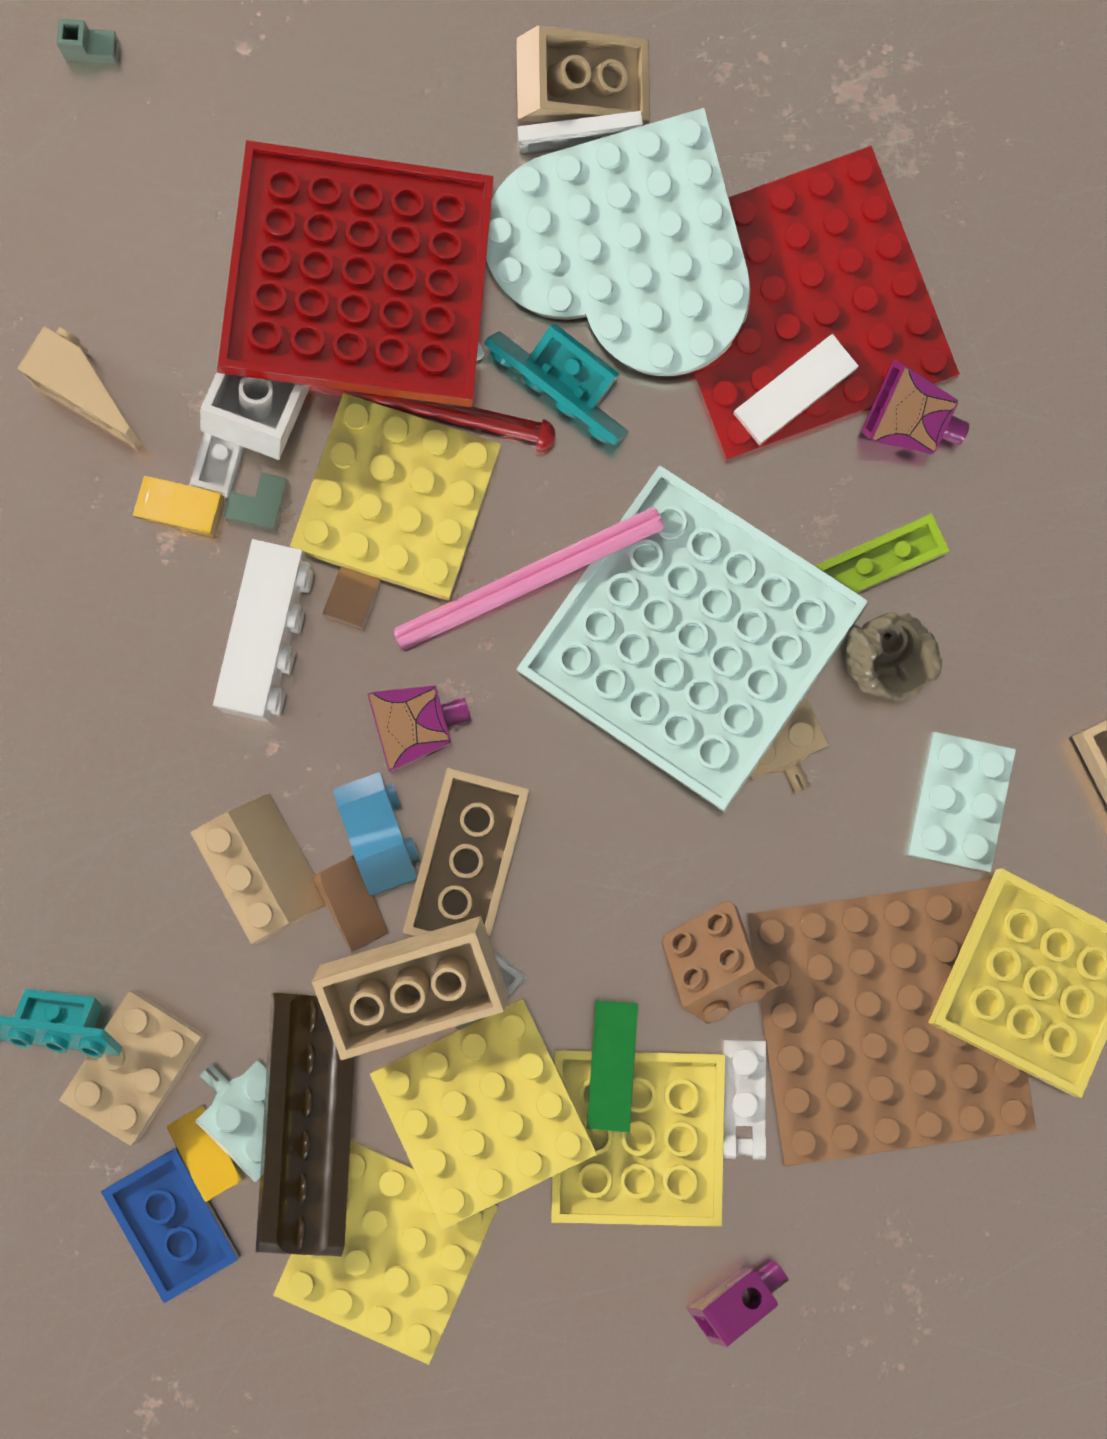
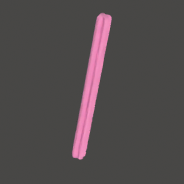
M651 507L394 629L395 638L399 646L407 650L661 531L664 528L662 518L658 510Z

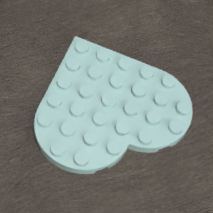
M704 108L537 157L511 173L500 185L491 200L486 260L493 277L504 292L514 302L543 317L562 320L587 317L593 333L608 353L623 364L639 372L655 376H676L699 370L719 358L732 345V341L746 320L750 304V279Z

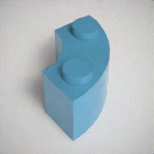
M378 772L334 788L333 792L337 808L369 896L416 880L417 875L413 863L421 860L413 838H404L396 816L395 809L402 806L394 784L385 786L382 775Z

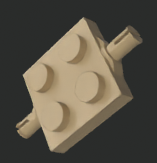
M806 695L750 775L752 781L771 772L785 771L793 787L794 794L802 791L795 775H798L803 789L811 787L800 764L810 754L828 747L829 744Z

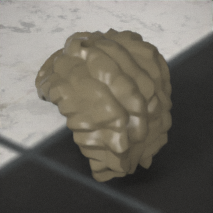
M894 612L885 613L866 622L863 627L854 625L849 632L845 646L846 667L849 677L857 682L858 687L863 692L874 693L877 697H882L885 700L903 701L909 696H918L921 687L929 686L930 681H936L940 676L942 658L940 657L938 643L935 641L933 634L928 633V629L921 624L919 619L912 618L910 613L901 616Z

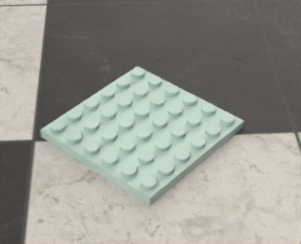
M659 465L620 522L654 507L662 518L664 528L657 533L590 563L516 670L725 812L844 641L851 628L868 606V601Z

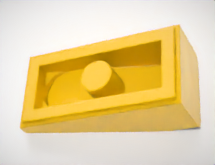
M144 476L133 516L214 538L225 498L222 494Z
M203 1104L167 1125L166 1128L204 1201L207 1202L241 1182L245 1177L239 1166L196 1123V1120L206 1111Z

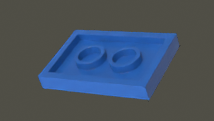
M177 1147L101 1191L163 1303L168 1302L240 1259L209 1202L204 1201Z

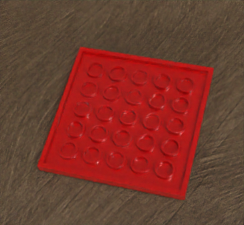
M246 140L217 373L471 407L474 395L494 176Z
M872 146L728 197L750 279L751 293L748 314L738 334L732 341V345L715 361L692 372L725 462L870 410L893 360L899 361L935 385L958 378L960 373ZM833 334L856 362L858 368L759 446L733 414L734 410Z

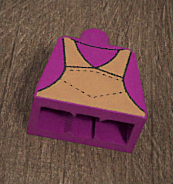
M893 360L861 433L878 443L934 454L942 439L956 445L962 444L969 431V422L953 416L958 405L956 398L909 367Z
M436 686L367 693L390 773L402 770L452 746L448 727L472 721L465 697L441 703Z
M774 1260L758 1272L751 1268H741L686 1309L710 1343L728 1347L779 1305L772 1293L789 1280L783 1269ZM747 1290L749 1300L744 1305L742 1296L744 1291Z

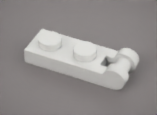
M722 1040V1054H725L723 1160H735L736 1156H752V1160H765L766 1041ZM736 1126H751V1139L736 1138Z

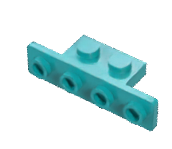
M557 324L550 325L531 354L500 331L488 336L484 345L492 350L490 354L498 363L506 367H514L524 375L523 380L529 387L540 393L546 392L557 401L556 406L561 412L571 418L578 417L589 426V432L597 440L606 444L610 442L616 445L628 434L629 431L597 407L620 373Z
M24 989L14 1017L0 1016V1040L8 1041L21 1048H31L32 1044L44 1046L58 1053H66L67 1049L79 1050L83 1054L94 1058H101L103 1054L119 1056L123 1048L105 1030L94 1028L103 1006L95 997Z

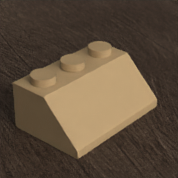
M270 793L227 811L190 832L251 944L262 942L326 906L312 879L315 874Z

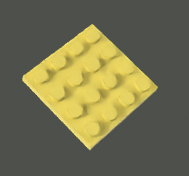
M343 393L290 548L302 550L309 557L450 601L501 449V443Z
M996 869L928 1023L1073 1097L1082 1098L1107 1040V922L1004 869Z
M524 999L506 1007L502 1013L485 1017L370 1073L442 1230L598 1155Z
M555 1050V1066L598 1155L552 1177L551 1222L722 1227L725 1054L635 1052L630 1132L587 1129L592 1051Z
M350 1139L345 1246L342 1257L291 1254L273 1296L429 1365L498 1205L495 1204L442 1230L412 1166Z

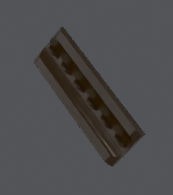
M271 993L255 1253L342 1257L345 1246L355 1056L344 1060L340 1059L317 996Z

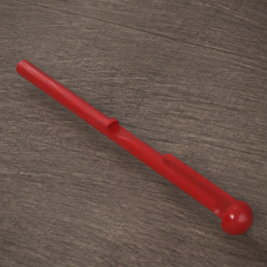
M310 386L309 388L310 391L340 398L345 393L401 412L537 442L536 451L548 449L556 438L554 426L545 419L541 423L476 407L449 406L436 402Z

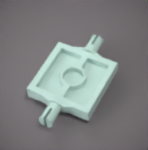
M257 1060L242 1076L229 1082L211 1064L199 1077L217 1095L212 1105L196 1120V1123L256 1182L260 1178L267 1069Z

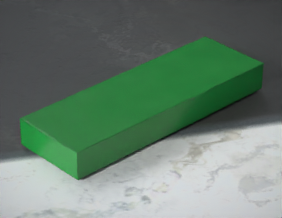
M595 1000L587 1129L630 1132L638 1003Z

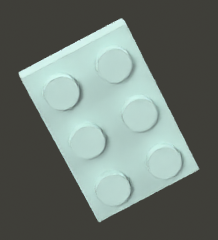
M932 732L906 855L990 873L1016 749Z

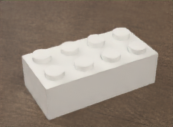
M216 372L200 409V431L279 460L310 386Z
M255 539L251 541L213 706L223 713L272 723L274 714L281 715L286 691L281 690L283 673L290 675L295 657V650L291 649L290 643L293 633H300L304 620L305 610L301 609L300 600L302 592H310L314 576V569L310 568L311 564L302 550Z

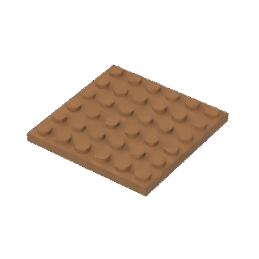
M992 879L746 914L754 957L774 971L779 985L768 991L759 1000L766 1041L782 1160L785 1167L1036 1131L1028 1073L928 1023Z

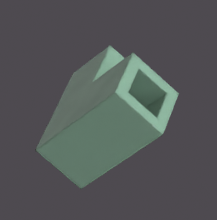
M58 20L56 44L66 61L117 64L119 39L115 31L89 29L85 20Z
M261 472L255 497L229 492L224 513L225 520L277 532L289 485L287 478Z

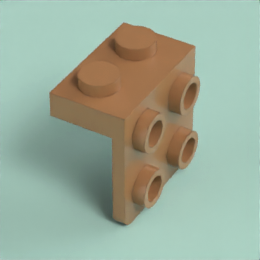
M726 901L674 929L663 938L662 943L683 1008L706 1024L726 1018L731 1011L746 1003L762 999L768 991L779 986L774 971L754 957L739 910L730 901Z

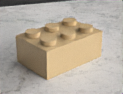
M132 990L127 993L104 1029L123 1047L120 1055L103 1054L101 1058L87 1056L59 1101L129 1146L140 1142L207 1037V1034L138 990Z

